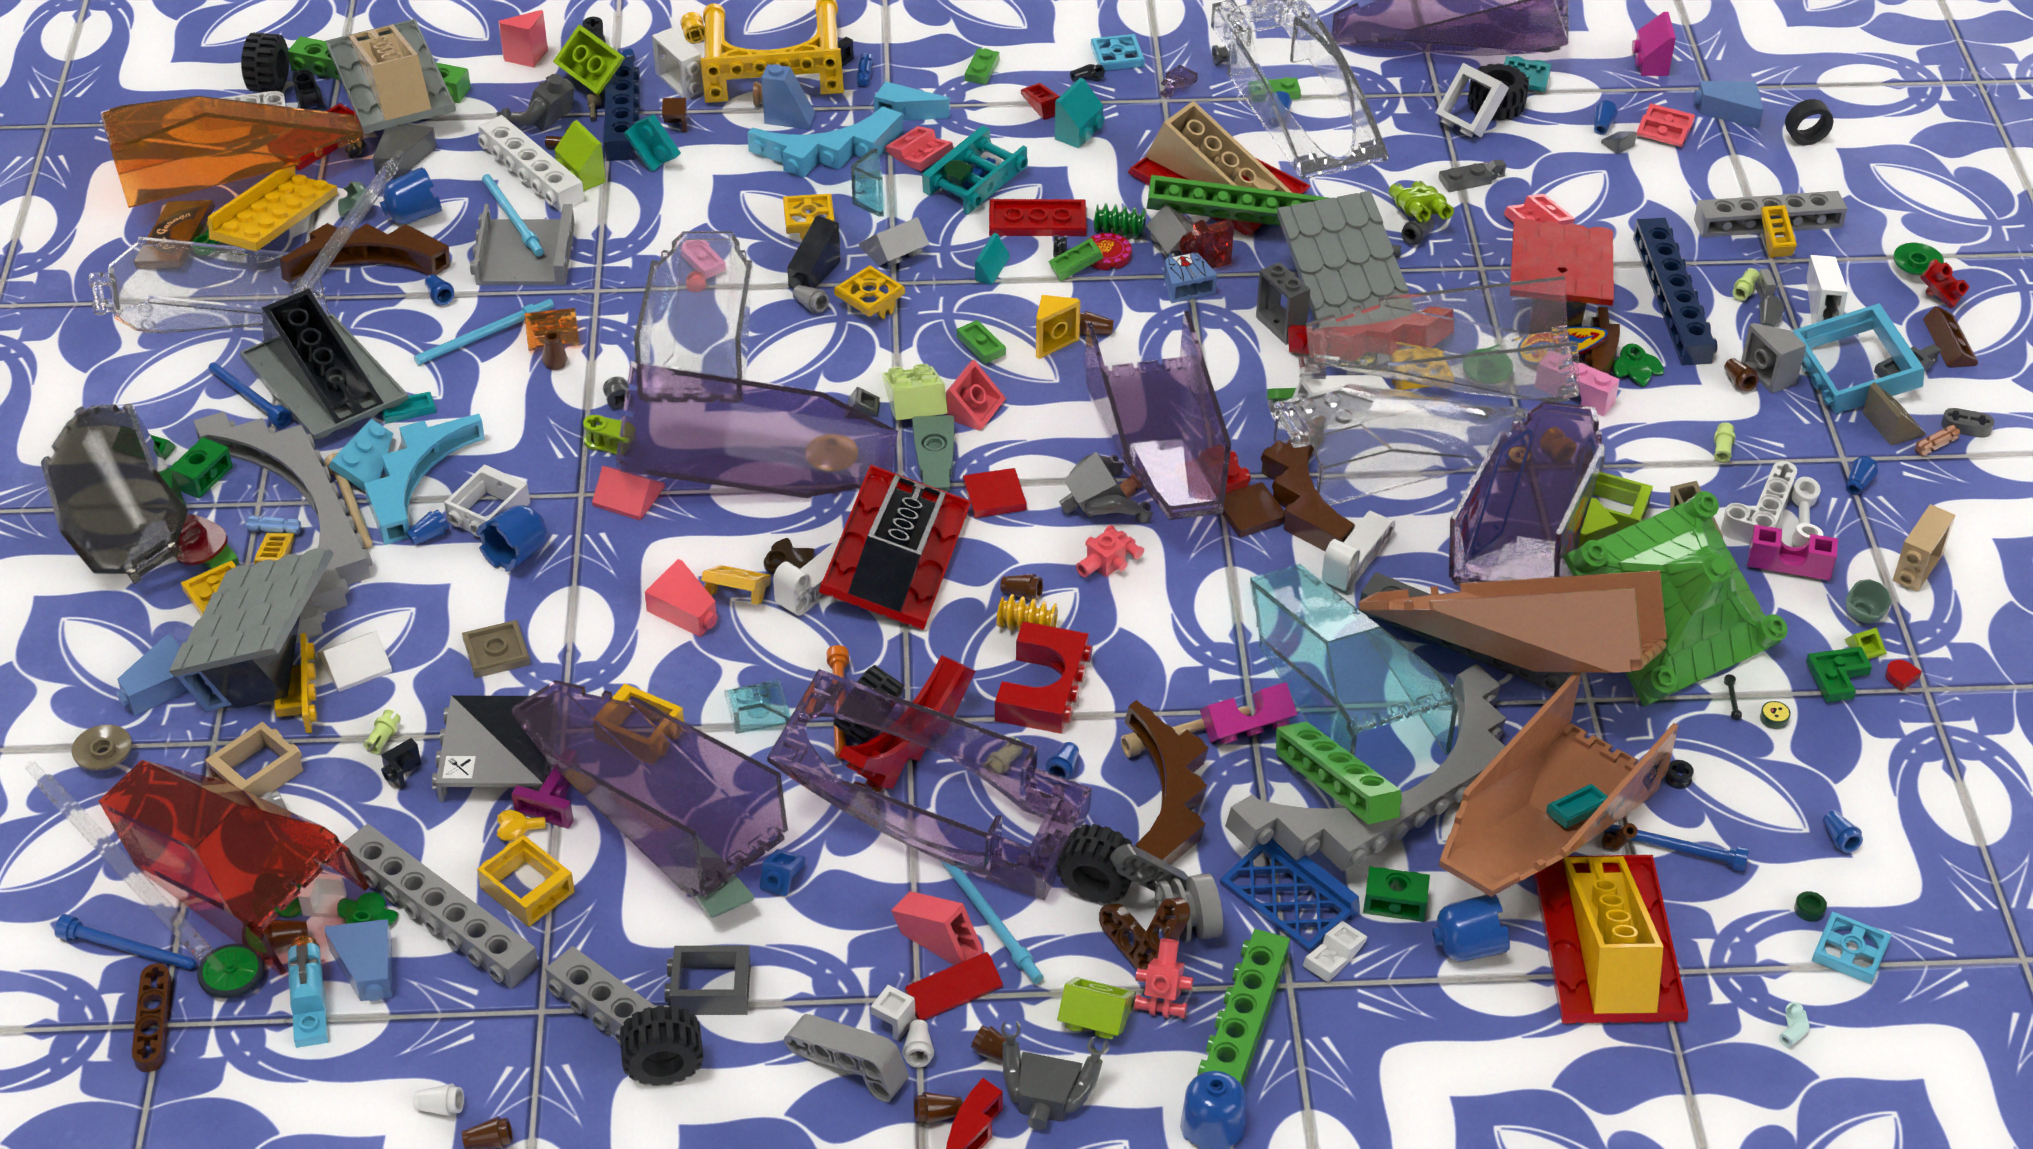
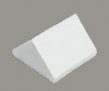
M377 630L317 653L319 660L338 692L392 672Z

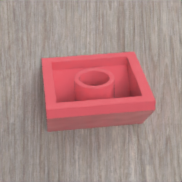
M538 10L499 20L504 61L534 68L548 51L543 11Z
M975 360L970 361L946 391L948 413L946 416L952 415L954 416V422L981 430L1005 401L1006 397Z
M602 466L592 506L641 520L665 488V483L618 468Z

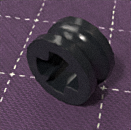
M1058 235L1054 236L1053 257H1057V255L1067 251L1066 235L1063 238H1059Z
M1673 760L1669 763L1665 780L1673 788H1687L1692 782L1694 769L1691 764L1684 760Z

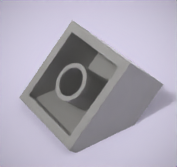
M1167 204L1146 225L1152 233L1150 237L1154 242L1163 247L1161 252L1167 258L1175 250L1181 251L1183 255L1198 253L1201 257L1213 255L1216 252V249L1195 222Z
M918 217L877 233L859 243L860 248L878 266L888 263L889 267L902 262L901 257L908 254L909 258L923 253L922 248L929 245Z
M1752 323L1749 325L1741 362L1754 368L1758 373L1759 382L1770 393H1775L1797 384L1806 345L1790 330Z

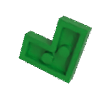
M1862 647L1809 653L1806 659V663L1826 702L1854 699L1856 690L1849 677L1870 675L1872 665Z

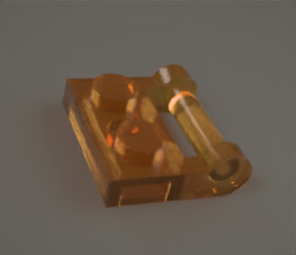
M575 308L524 313L529 351H534L537 347H543L544 337L539 336H544L549 331L562 333L560 338L563 345H580Z

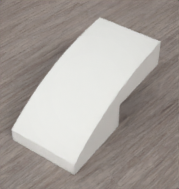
M1342 921L1325 934L1323 944L1305 957L1303 967L1329 982L1357 954L1366 942L1367 936Z

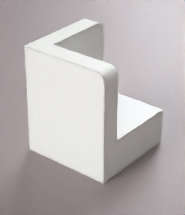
M306 873L298 895L303 916L339 918L337 904L339 900L347 896L343 877L341 875Z
M887 985L871 1005V1014L892 1024L893 1039L900 1041L909 1030L910 1023L915 1020V998Z

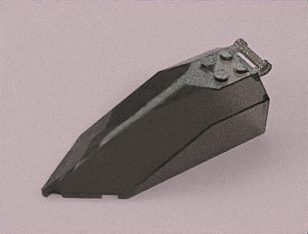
M116 404L93 405L87 409L81 406L74 411V417L65 424L51 447L55 451L52 457L46 456L41 461L59 531L93 573L127 574L131 581L137 584L143 580L142 576L172 556L176 558L183 553L178 545V540L188 509L174 475L132 404H125L122 407L123 409H119Z

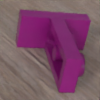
M568 750L563 752L539 791L517 785L512 792L514 810L530 818L545 817L546 823L569 829L574 820L571 801L565 800L570 785L577 781L580 774L576 753Z

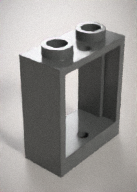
M1281 262L1260 270L1256 318L1285 345L1289 344L1288 327L1291 325L1307 326L1311 289ZM1281 294L1287 298V309L1280 305Z
M749 945L674 946L673 958H668L667 977H671V983L665 984V1002H670L671 1006H677L678 1009H686L689 1011V1014L748 1015L751 972ZM682 968H735L734 989L681 990Z

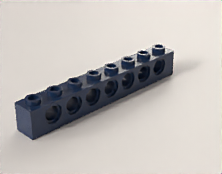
M1666 218L1637 219L1633 240L1681 366L1711 364L1713 354L1717 352V340L1711 334L1710 322H1707L1705 319L1704 307L1699 304L1698 292L1692 286L1691 274H1688L1686 271L1685 259L1680 256L1679 244L1675 243L1672 227H1669Z

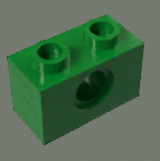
M202 437L169 468L173 488L200 499L233 467L229 448Z
M1369 866L1363 914L1424 922L1430 875Z

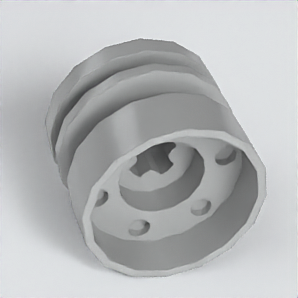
M1210 873L1188 876L1186 891L1177 878L1172 879L1170 885L1165 880L1156 883L1155 912H1157L1161 903L1168 898L1180 897L1189 904L1190 918L1180 935L1182 942H1190L1192 927L1200 940L1220 937L1222 935L1223 914L1217 886ZM1160 928V929H1161V932H1162V935H1163V938H1165V933H1164L1163 929Z

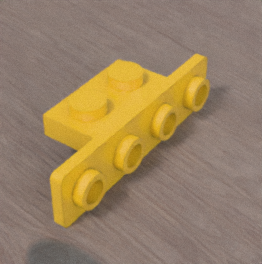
M300 633L301 665L292 666L288 697L275 700L276 717L302 714L307 734L312 733V722H317L315 704L312 705V701L317 700L316 688L314 683L311 684V680H316L315 665L311 663V660L315 659L316 656L314 643H308L307 634Z

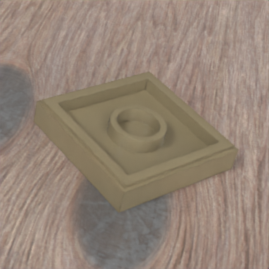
M517 620L462 633L474 678L531 665Z

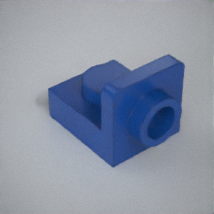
M776 849L763 861L760 889L781 896H787L790 893L791 879L804 868L805 857Z

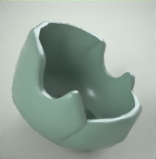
M350 181L349 185L344 187V190L347 191V196L338 200V212L340 217L360 218L368 209L369 194L361 182Z
M1871 579L1857 581L1849 591L1845 601L1848 613L1857 621L1866 624L1880 621L1892 603L1888 589L1881 583Z

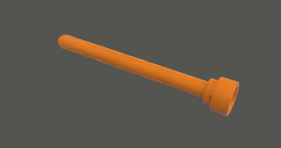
M842 645L831 646L826 652L827 664L833 670L834 717L845 700L844 669L849 664V650ZM834 725V753L837 759H842L839 757L843 746H846V733Z

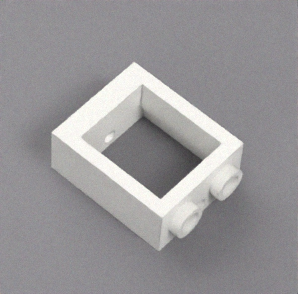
M673 28L652 35L655 74L682 98L688 99L703 93L701 53Z
M1463 63L1435 113L1442 117L1440 122L1451 128L1457 125L1461 127L1459 130L1461 133L1471 138L1473 134L1482 137L1509 87L1501 81ZM1469 79L1491 89L1472 124L1450 114Z
M484 464L444 502L447 522L477 536L476 531L481 524L512 506H528L530 504V497L526 482ZM485 493L504 500L487 518L468 510Z

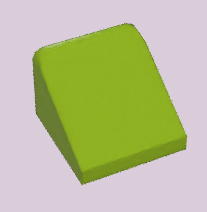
M1877 627L1853 634L1844 639L1849 648L1862 647L1868 660L1887 654Z

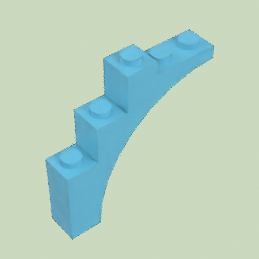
M882 106L871 116L851 126L830 132L807 135L774 133L752 127L747 132L749 152L783 163L784 171L803 178L818 163L839 170L853 155L875 162L886 150L885 146L896 140L903 133V113Z
M479 413L427 427L425 420L399 427L404 449L383 454L382 460L386 477L364 483L367 503L384 545L408 539L406 534L410 530L408 506L412 493L421 478L447 455L466 445L485 439L483 423Z

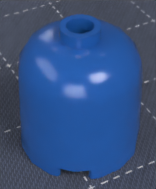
M418 168L385 184L382 190L384 201L379 202L385 216L390 214L395 222L404 225L442 211L439 197L434 198L430 191V188L434 187L425 168Z
M515 505L481 524L476 531V535L481 537L483 545L479 549L485 559L493 567L501 566L505 568L506 572H509L544 546L547 539V529L542 516L534 509L525 505Z
M1484 894L1444 906L1437 916V927L1432 928L1435 945L1442 946L1445 954L1456 961H1468L1501 955L1510 950L1507 925L1500 926L1497 914L1503 912L1497 895L1490 897Z
M1203 1072L1194 1077L1186 1088L1180 1124L1183 1138L1185 1140L1189 1139L1191 1143L1199 1146L1198 1149H1230L1232 1145L1244 1137L1246 1095L1243 1086L1235 1077L1225 1072Z

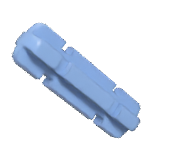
M249 516L247 519V529L252 532L294 533V535H299L302 525L298 519H288L287 521L285 518H260V516Z

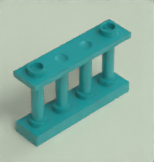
M982 125L922 173L923 193L931 196L942 188L963 199L964 214L968 215L1028 166L1027 147L1023 145L1017 151L1011 153L991 143L990 128ZM984 152H989L1004 161L997 166L979 156ZM959 160L969 165L974 164L990 173L984 178L971 173L966 181L974 184V186L966 190L948 181L944 176V169L949 161Z

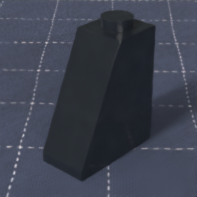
M818 215L815 217L787 267L788 287L794 289L796 286L802 285L816 288L840 263L838 222Z

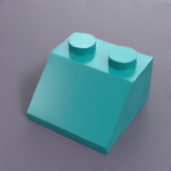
M1079 78L1055 101V140L1079 149L1086 141L1090 140L1091 136L1098 129L1102 128L1105 121L1103 104L1083 78Z

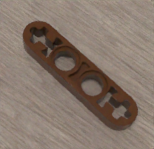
M159 963L145 967L140 975L132 1058L136 1068L142 1072H152L158 1069L163 1064L172 980L168 968ZM155 977H158V989L153 988L152 982L155 980ZM152 1000L162 1001L157 1008H145L146 1004ZM156 1025L159 1027L153 1034L145 1035L142 1033L148 1026ZM146 1046H150L152 1053L149 1055V1058L143 1059L147 1056Z

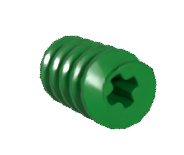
M1107 203L1104 204L1102 210L1099 209L1097 204L1094 217L1095 233H1100L1102 228L1104 233H1110L1113 228V233L1117 235L1122 230L1124 237H1128L1131 231L1135 239L1139 237L1140 233L1143 235L1146 223L1145 208L1138 215L1136 207H1133L1131 213H1128L1127 206H1124L1122 211L1118 212L1116 204H1114L1111 211H1109Z

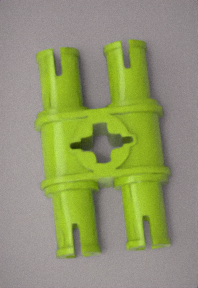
M1415 181L1411 188H1404L1399 183L1397 185L1394 183L1389 188V195L1395 199L1397 207L1404 209L1406 215L1415 217L1419 222H1427L1431 215L1438 214L1443 220H1445V217L1449 219L1454 213V208L1447 203L1446 197L1438 193L1435 187L1427 186L1423 181Z

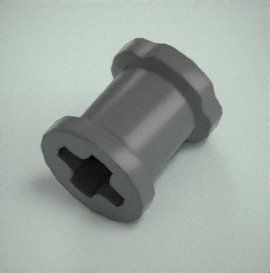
M1233 42L1231 45L1220 47L1213 45L1212 58L1214 65L1217 66L1222 62L1230 61L1238 63L1239 49L1237 43Z

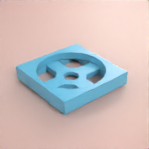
M1135 34L1091 39V48L1097 65H1102L1105 71L1144 67L1145 60ZM1126 54H1137L1135 58H1125ZM1112 56L1115 57L1116 60L1104 61L1102 57Z
M1832 911L1811 961L1872 984L1892 934ZM1838 930H1852L1850 934H1845L1844 936L1835 932ZM1863 936H1867L1875 944L1876 948L1866 945ZM1826 942L1840 947L1842 951L1840 958L1827 953L1825 949ZM1853 942L1858 946V949L1851 950L1846 944ZM1858 956L1874 961L1871 966L1866 968L1852 963L1854 957Z

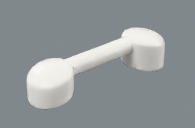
M1810 477L1798 478L1791 491L1792 501L1799 506V525H1797L1792 536V542L1796 547L1805 545L1809 540L1810 534L1823 536V532L1819 527L1810 524V507L1816 503L1821 491L1818 482Z

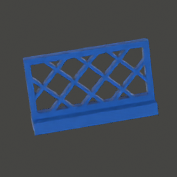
M1273 838L1266 844L1255 846L1220 878L1222 886L1309 954L1324 941L1327 932L1347 918L1354 919L1360 913L1359 896L1306 855L1295 860ZM1263 853L1271 859V866L1254 867L1253 861ZM1289 873L1293 876L1294 883L1276 884L1275 874ZM1272 874V884L1254 885V875ZM1238 875H1250L1251 885L1237 886L1232 880ZM1311 890L1316 894V901L1298 902V891ZM1294 891L1295 902L1276 903V892ZM1273 892V903H1259L1255 900V893ZM1317 908V919L1299 920L1298 909ZM1320 908H1334L1340 913L1333 919H1321ZM1295 909V920L1282 921L1277 917V910ZM1318 927V934L1308 941L1300 935L1299 928Z

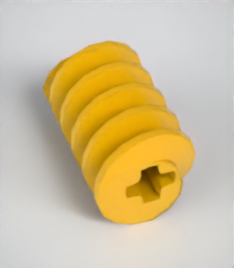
M1011 594L1007 601L1004 600L1003 596L998 606L996 624L998 627H1004L1007 623V627L1010 630H1014L1018 626L1019 631L1023 621L1056 627L1058 605L1054 603L1051 610H1047L1046 601H1043L1040 608H1037L1036 599H1032L1028 606L1024 596L1021 597L1018 603H1015L1014 594Z

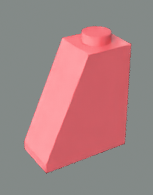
M677 559L645 591L647 612L701 637L716 624L715 600L680 559Z
M909 891L891 910L901 934L952 965L980 955L984 951L963 903Z

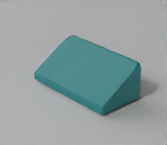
M996 233L992 234L975 261V279L977 282L989 285L994 284L1010 258L1009 252Z

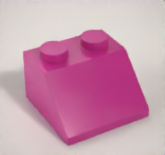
M1662 12L1637 31L1636 40L1632 41V53L1636 55L1635 65L1639 67L1641 76H1669L1676 40L1669 12Z

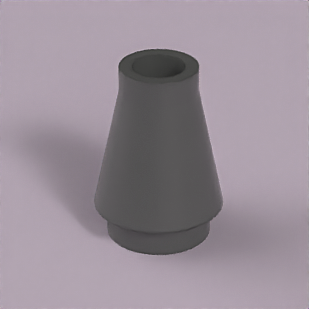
M1431 218L1427 222H1419L1418 220L1407 222L1401 232L1403 240L1410 245L1420 244L1434 228V222Z
M1767 296L1760 302L1761 325L1776 326L1785 309L1783 301L1779 297Z

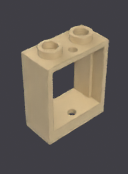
M1931 504L1928 506L1904 541L1892 581L1917 592L1920 590L1944 554L1956 517L1955 514Z
M264 722L259 723L205 759L210 780L244 809L268 791L272 793L303 771L300 760L302 754L299 748L293 743L289 744L286 742L277 729H271ZM265 746L269 747L279 756L278 759L247 780L232 769Z

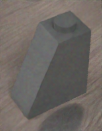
M398 125L385 129L373 156L376 177L398 178L406 174L432 153L437 147L434 127Z

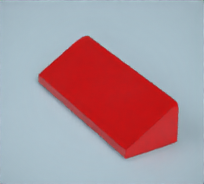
M985 952L907 985L905 993L915 998L916 1018L925 1021L1002 988L1003 983L988 952Z

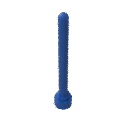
M215 362L209 364L208 368L213 374L266 412L270 423L280 429L289 425L292 420L291 411L282 405H272Z
M1612 824L1603 832L1614 834L1621 826ZM1637 830V835L1630 839L1636 842L1727 862L1728 866H1732V870L1741 872L1745 871L1749 849L1737 846V849L1730 848V850H1725L1642 830Z
M62 914L55 926V936L63 940L71 941L72 939L82 938L187 970H192L196 967V960L194 958L83 926V923L77 917L68 914Z

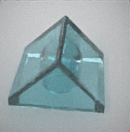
M875 148L851 165L852 204L878 217L884 216L883 177L878 149Z

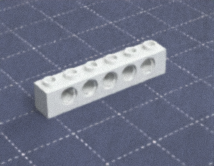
M503 115L478 125V142L480 146L490 152L496 160L502 162L509 171L515 173L523 183L528 184L536 194L541 195L549 205L562 212L563 204H573L575 206L584 201L582 181Z

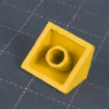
M1041 296L1036 317V357L1038 359L1079 341L1081 301L1078 298Z

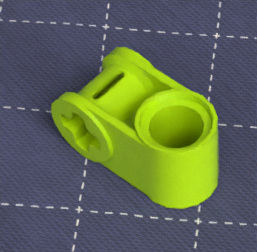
M590 415L583 421V427L586 430L584 444L592 450L623 455L627 452L636 434L635 427L625 420L611 419L601 415Z

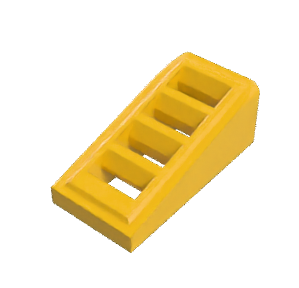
M1786 205L1762 207L1761 216L1769 257L1792 256L1797 244ZM1770 216H1780L1781 218L1770 219Z
M266 533L256 553L254 565L260 561H276L289 555L295 538L294 533Z

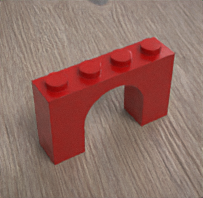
M1023 621L1016 639V660L1050 667L1062 677L1055 683L1043 687H1031L1002 681L995 699V721L1062 734L1065 723L1071 722L1073 706L1071 704L1072 702L1076 703L1080 690V686H1077L1078 682L1083 683L1085 678L1086 666L1084 664L1091 660L1093 646L1088 645L1089 633Z

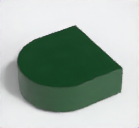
M959 160L949 161L945 165L944 176L948 181L961 186L971 175L973 166Z

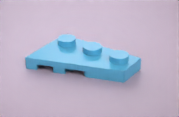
M370 419L331 460L328 468L365 491L364 483L380 479L384 467L382 455L388 453L393 433L373 419Z

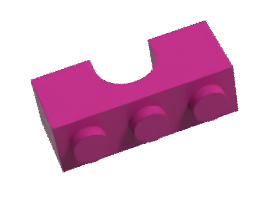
M1754 525L1748 550V567L1830 581L1837 558L1838 538L1810 534L1809 540L1805 545L1790 547L1781 540L1782 529Z
M1287 682L1261 689L1252 694L1255 703V713L1253 716L1241 713L1237 708L1234 698L1207 705L1201 709L1200 713L1210 743L1220 741L1221 745L1237 741L1236 735L1246 733L1247 737L1263 733V727L1272 725L1273 729L1289 725V719L1298 714Z

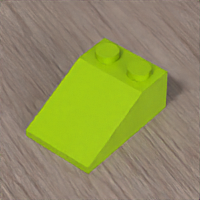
M579 24L553 62L599 96L626 57Z

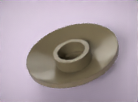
M109 724L98 725L87 729L75 739L71 753L74 761L80 767L94 771L105 770L120 764L127 758L132 749V740L129 733L122 727Z

